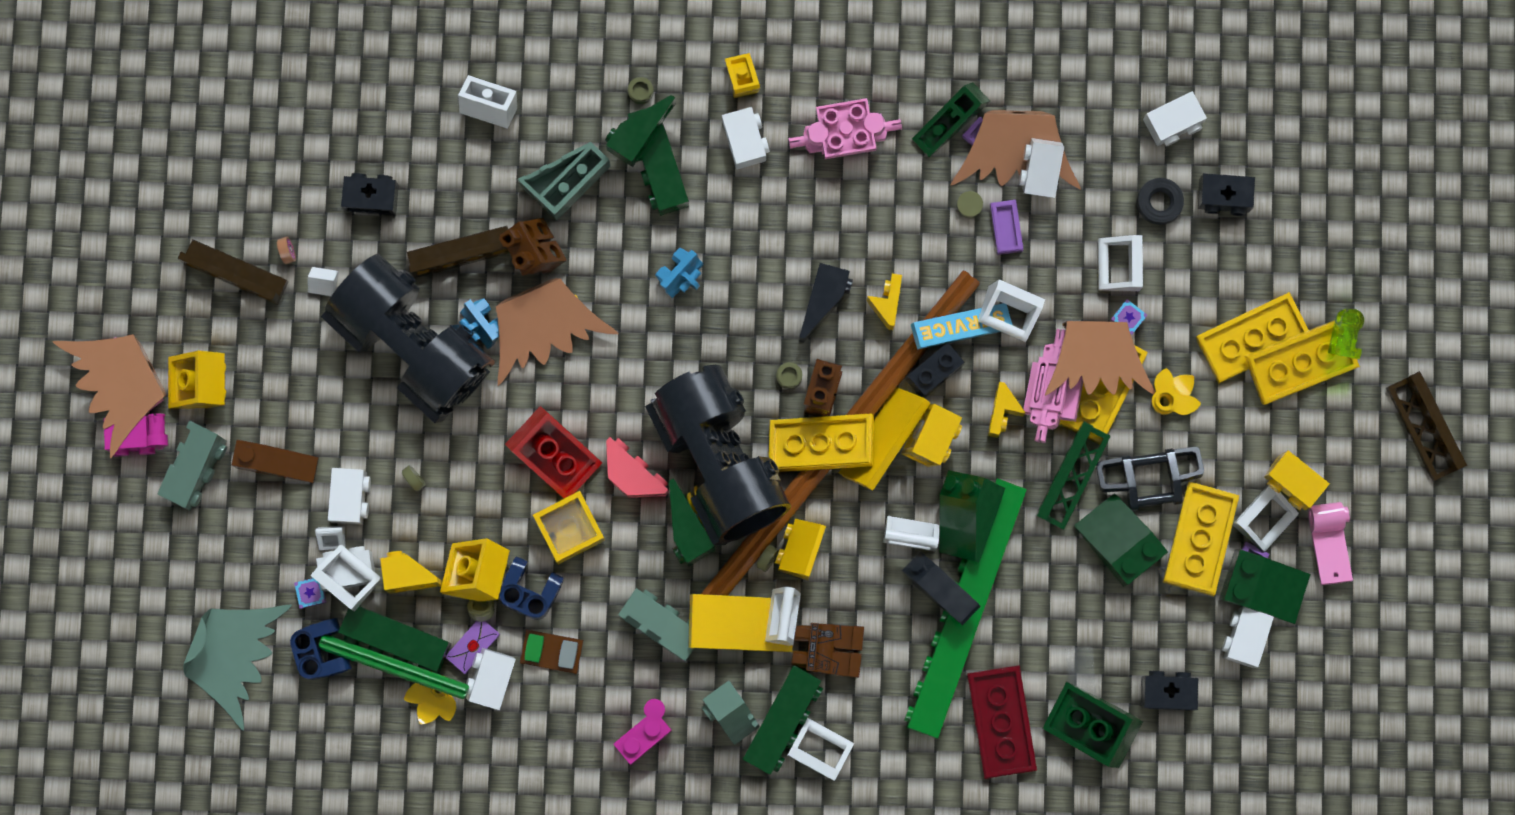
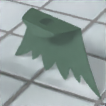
M292 604L251 610L211 608L202 616L183 665L184 675L214 698L243 731V715L237 697L249 700V697L241 682L259 683L262 681L261 675L251 661L266 658L272 654V651L258 641V639L267 637L275 632L274 629L265 627V625L284 614Z

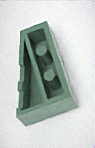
M589 142L565 154L562 158L548 165L546 164L540 167L539 170L527 176L524 175L517 180L520 187L557 221L611 165L609 158L592 142Z
M189 420L186 428L191 431L185 443H179L177 447L179 454L174 464H170L157 494L191 511L192 507H196L202 498L203 493H201L204 484H208L215 473L213 467L217 459L221 460L227 450L225 444L227 441L218 434Z
M636 588L618 614L619 617L686 662L695 649L688 648L689 619L687 622L683 621L678 617L680 613L668 604L664 608L656 602L658 598L647 590L641 592Z
M727 681L702 699L705 703L701 707L711 722L715 719L734 745L760 727L730 681Z

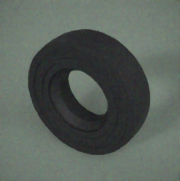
M1155 178L1146 182L1137 196L1139 213L1146 221L1156 225H1164L1174 221L1180 215L1184 206L1182 190L1175 182L1167 178ZM1156 192L1166 193L1170 198L1169 208L1164 211L1154 209L1150 202L1151 196Z

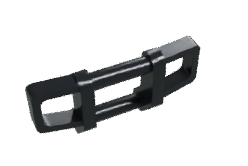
M1198 447L1165 449V452L1135 457L1125 455L1120 458L1099 461L1096 465V473L1101 492L1127 491L1129 508L1132 511H1138L1140 507L1166 503L1182 504L1181 483L1201 478L1204 474V466ZM1193 455L1198 471L1180 475L1176 457ZM1166 462L1171 492L1138 497L1133 467ZM1122 465L1125 483L1106 484L1102 469Z

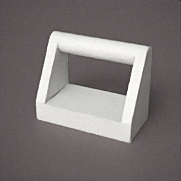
M1142 235L1099 238L1098 290L1140 291L1143 287ZM1108 245H1128L1129 282L1109 283Z
M997 280L988 286L978 322L1026 342L1042 311L1045 299L1002 280ZM996 300L1027 313L1022 329L989 315Z
M1266 486L1232 525L1257 548L1265 552L1299 513L1281 492L1277 493L1269 486ZM1273 499L1287 512L1265 537L1260 540L1248 525Z
M887 516L883 543L935 552L939 541L938 524Z
M342 544L310 575L353 611H356L382 579ZM338 557L342 558L369 581L356 597L326 574V571Z
M781 587L772 590L765 637L766 642L788 646L793 645L801 595L795 588Z
M807 718L788 756L835 781L854 743ZM807 730L844 750L835 768L798 749Z

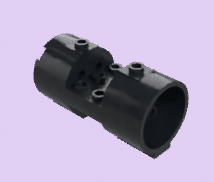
M375 254L362 262L342 281L328 300L325 312L321 318L358 352L367 351L380 339L385 342L409 365L397 389L432 422H442L453 412L451 406H457L461 402L464 403L490 373L487 369L488 365L492 367L495 361L476 344L477 341L472 338L473 333L462 324L460 326L458 324L450 325L439 335L432 329L428 331L421 324L423 320L412 311L408 312L420 290L414 284L416 282L414 277L406 271L403 273L397 271L380 254Z
M715 364L703 366V372L691 374L689 371L666 383L655 392L657 398L651 399V403L646 405L645 408L667 452L680 453L683 450L690 449L705 480L697 489L696 495L690 499L712 544L724 546L729 542L752 535L773 524L790 510L791 504L780 484L781 479L778 475L779 469L777 464L769 457L758 456L750 459L746 453H743L739 445L741 444L740 437L732 428L745 415L744 399L738 390L731 387L722 367Z

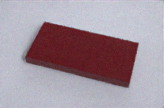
M1020 665L967 673L984 779L1037 771Z

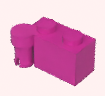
M149 414L144 416L124 439L113 456H129V451H139L140 455L155 454V450L167 447L168 435L165 434V414H156V416ZM114 424L104 429L105 450L110 452Z
M658 699L647 701L644 706L646 717L614 743V746L630 765L672 732L662 719L665 714V706Z

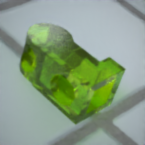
M1345 308L1337 313L1328 353L1360 359L1362 349L1355 348L1358 332L1364 325V316L1359 310Z

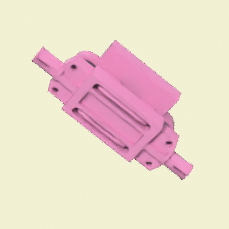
M865 98L816 107L818 122L813 123L811 126H805L803 136L788 139L790 149L805 146L809 154L822 152L825 159L876 151L875 142L885 141L889 131L902 130V124L900 119L885 122L881 114L870 113L868 100Z
M1056 329L1054 344L1045 345L1043 357H1039L1038 362L1032 363L1023 410L1026 415H1031V423L1038 426L1034 440L1036 442L1046 443L1047 430L1056 429L1060 420L1076 422L1083 387L1082 376L1072 389L1069 388L1068 378L1055 391L1045 396L1061 352L1066 331L1063 329L1062 331Z

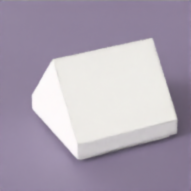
M312 267L308 275V293L331 296L336 288L338 271Z
M345 526L316 528L315 533L319 550H334L341 544L346 547Z

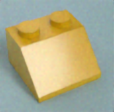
M198 350L168 357V409L213 408L225 405V353Z
M1289 450L1280 454L1275 459L1264 476L1268 480L1267 485L1277 493L1282 491L1289 497L1288 502L1298 510H1301V508L1304 510L1311 508L1330 484Z
M795 519L793 525L788 523L783 537L788 540L785 550L779 549L775 561L776 564L780 565L778 571L809 580L826 526Z
M488 538L452 543L440 593L479 602L497 600L501 591L510 550Z
M402 551L386 553L387 557L380 558L384 590L390 594L440 587L442 585L441 579Z

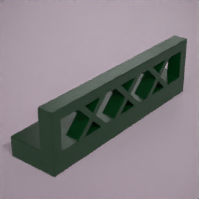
M1084 421L1081 423L1035 516L1063 530L1065 529L1111 437L1110 435ZM1090 432L1103 438L1098 449L1088 452L1085 442ZM1082 448H1084L1085 453L1080 454ZM1096 452L1093 460L1091 461L1089 454ZM1086 456L1089 463L1087 472L1076 475L1074 464L1077 458ZM1072 471L1073 476L1068 478L1070 472ZM1084 476L1081 484H1079L1078 478ZM1075 479L1078 488L1076 494L1064 498L1062 488L1065 482ZM1060 494L1062 500L1056 501ZM1073 499L1068 508L1066 501ZM1063 502L1066 514L1062 522L1049 517L1053 506Z

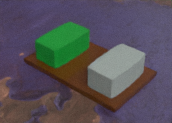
M526 629L520 663L577 674L584 640Z

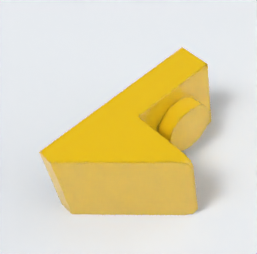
M750 53L725 59L734 98L755 94L760 91V84Z
M893 273L890 281L885 280L883 295L888 296V299L867 296L866 299L889 330H893L895 326L902 275Z
M999 382L997 385L987 435L995 438L999 437L1000 431L1005 432L1008 417L1004 416V413L1022 417L1025 415V411L1004 382Z

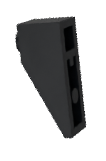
M823 263L819 264L800 332L799 342L804 343L842 301L844 293H850L853 279L849 278V270Z
M921 552L902 570L916 588L962 626L981 607L941 568Z

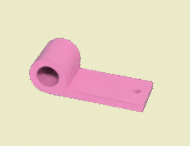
M1342 502L1313 505L1308 509V518L1320 584L1352 582V572L1343 530L1346 522L1350 520L1348 507H1343Z

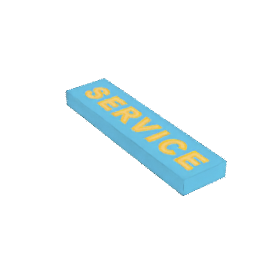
M1007 304L994 305L989 315L1012 325ZM982 308L910 324L917 350L1000 331L978 322Z

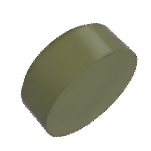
M637 77L629 83L628 95L634 103L645 104L652 99L654 89L650 80L644 77Z
M974 191L962 193L957 201L958 212L965 218H974L980 214L983 208L981 196Z
M792 362L782 364L776 374L778 384L785 389H794L799 386L802 381L801 368Z
M408 465L402 470L403 477L414 490L419 491L426 485L412 466Z
M772 545L767 546L757 562V568L767 572L775 561L779 550Z
M469 600L467 605L469 616L478 622L489 620L495 612L493 600L481 602Z

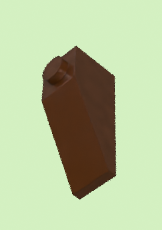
M237 440L231 465L240 470L314 483L319 457Z

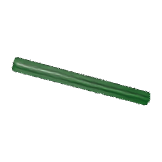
M329 635L322 636L319 643L321 650L459 699L466 698L469 691V686L465 683Z

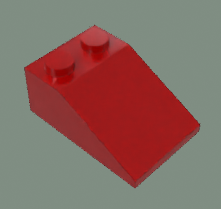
M541 406L505 443L517 457L564 499L574 494L602 464L592 452Z

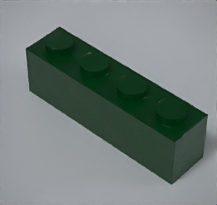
M645 109L627 114L628 119ZM662 124L637 161H642L645 170L640 171L644 185H650L652 195H648L652 209H658L660 216L689 207V200L664 124Z
M360 606L356 611L348 608L338 632L345 635L343 640L358 646L361 641L369 645L368 650L382 655L386 651L394 654V659L405 663L411 661L418 664L419 668L431 672L434 670L439 673L452 644Z
M793 665L742 760L771 775L772 771L778 773L785 758L781 757L785 747L791 749L798 736L794 733L798 723L804 725L810 714V711L807 710L810 701L816 702L823 690L819 686L822 680Z

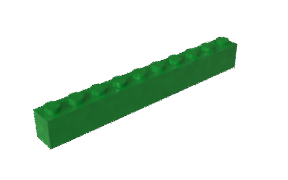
M998 478L994 483L1004 487L1005 491L980 562L961 559L958 572L962 574L959 582H956L981 607L963 626L943 610L940 621L944 622L941 632H935L931 646L935 647L932 657H926L922 671L926 672L923 682H917L913 696L917 697L914 707H908L904 721L908 722L906 728L938 739L1027 490Z

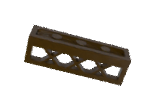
M508 226L408 251L410 273L414 278L509 254L507 247H503L499 240L500 235L508 230Z
M192 239L187 252H180L177 258L186 266L276 305L279 304L289 282L282 277Z
M1420 371L1386 387L1432 481L1467 466ZM1407 384L1412 393L1410 401L1406 402L1399 399L1395 389ZM1411 408L1421 411L1423 415L1421 426L1411 423L1409 419ZM1423 432L1433 435L1435 439L1433 449L1422 445L1420 440ZM1435 455L1444 458L1449 467L1438 474L1432 465Z

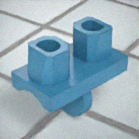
M679 248L672 257L677 266L672 271L665 266L661 267L655 274L660 281V285L671 298L680 290L685 292L690 286L697 290L700 285L696 279L702 274L699 269L704 265L693 250L687 252Z
M484 298L474 303L470 299L464 303L465 307L460 311L463 319L459 323L471 330L473 333L472 338L475 341L481 340L485 347L489 349L494 346L499 337L498 318L488 323L484 316L490 313V305Z

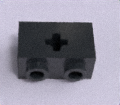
M352 173L351 176H344L341 207L344 212L396 216L399 185L396 180H393L392 176L377 175V178H367L366 174ZM370 189H373L376 194H371V198H368L365 193H369Z
M1203 173L1199 178L1198 209L1205 210L1207 214H1219L1220 211H1230L1231 215L1245 216L1246 213H1249L1254 208L1255 177ZM1224 191H1227V196H1231L1229 200H1225V196L1221 195Z
M947 342L907 376L906 381L919 396L926 398L962 368L965 362Z
M1149 671V676H1142L1141 709L1198 710L1199 678H1191V673L1175 672V677H1166L1164 671ZM1169 684L1171 688L1176 689V693L1171 694L1170 698L1169 694L1164 692V688L1168 687Z

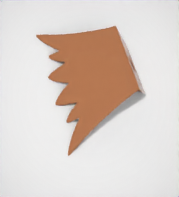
M991 110L986 112L972 148L951 185L963 181L979 169L980 180H982L995 168L1000 186L1006 184L1016 170L1020 175L1021 170H1026L1027 160H1023L1026 144L1030 145L1031 138L1061 142L1055 116L1042 111ZM1063 152L1059 176L1072 186L1081 189L1065 152Z
M560 278L550 279L513 295L496 306L500 342L498 386L507 377L516 359H518L521 368L525 367L529 351L533 353L541 364L545 365L549 358L551 344L566 353H572L571 333L584 340H589L585 329L605 334L619 333L592 313Z
M1066 321L1062 324L1066 329L1059 359L1045 396L1055 391L1068 378L1069 388L1072 389L1078 383L1081 376L1088 395L1095 390L1100 378L1109 392L1115 395L1119 376L1129 389H1132L1133 378L1141 387L1154 395L1155 389L1141 364L1127 322Z
M133 334L96 341H53L62 350L81 358L72 363L73 367L89 370L78 381L76 387L86 391H98L89 406V413L109 410L103 423V429L114 424L110 443V458H112L136 424L166 395L143 346Z

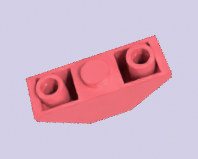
M611 437L606 440L608 479L628 498L666 496L669 493V490L666 488L668 482L658 473L654 476L646 470L649 465L639 456L633 458L627 453L629 447L619 438L614 441Z

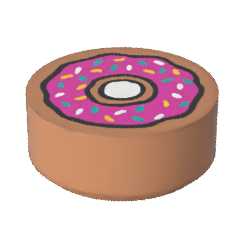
M289 237L278 239L277 248L282 261L285 264L295 262L296 255Z

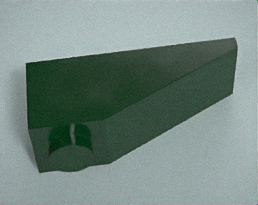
M973 82L964 85L912 140L928 157H931L968 124L990 100Z
M670 95L620 123L617 129L612 128L605 139L607 151L631 167H634L676 105L675 97Z

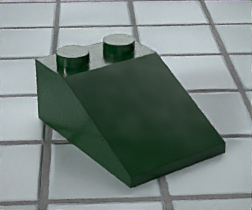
M948 470L940 493L939 552L979 563L1005 488L984 477Z
M673 478L669 480L673 539L675 547L672 549L680 564L686 562L689 567L713 553L715 546L712 544L707 532Z
M1115 493L1074 525L1076 530L1123 587L1130 584L1168 553L1154 533Z
M1235 549L1219 600L1295 624L1311 574L1241 549Z
M1066 682L1042 729L1102 764L1112 768H1120L1143 721L1123 709Z

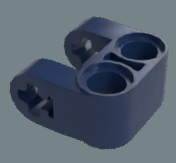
M516 556L502 585L500 600L504 606L534 620H541L546 617L555 602L564 582V577L552 572L541 595L519 585L529 561ZM509 590H517L520 594L519 599L515 603L507 602L505 599L506 593ZM539 600L544 604V608L539 614H533L529 610V606L533 601Z
M338 618L312 624L294 632L291 636L292 652L297 669L302 677L317 680L352 669L350 660L344 657L324 662L321 649L319 648L318 639L324 635H332L339 632ZM303 635H308L310 638V645L306 649H300L298 646V640ZM311 660L316 661L318 664V669L313 675L307 674L305 670L306 664Z

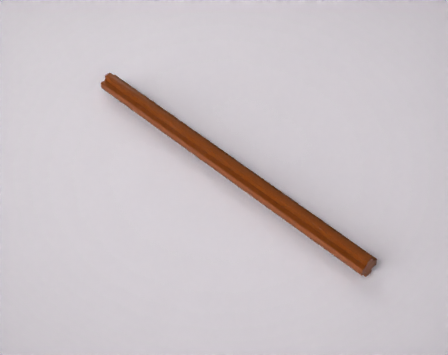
M963 270L923 320L957 313L980 284L979 281ZM912 333L846 415L873 414L874 416L929 347L917 350ZM830 469L800 471L784 491L791 504L790 510L773 524L747 536L701 594L728 596Z

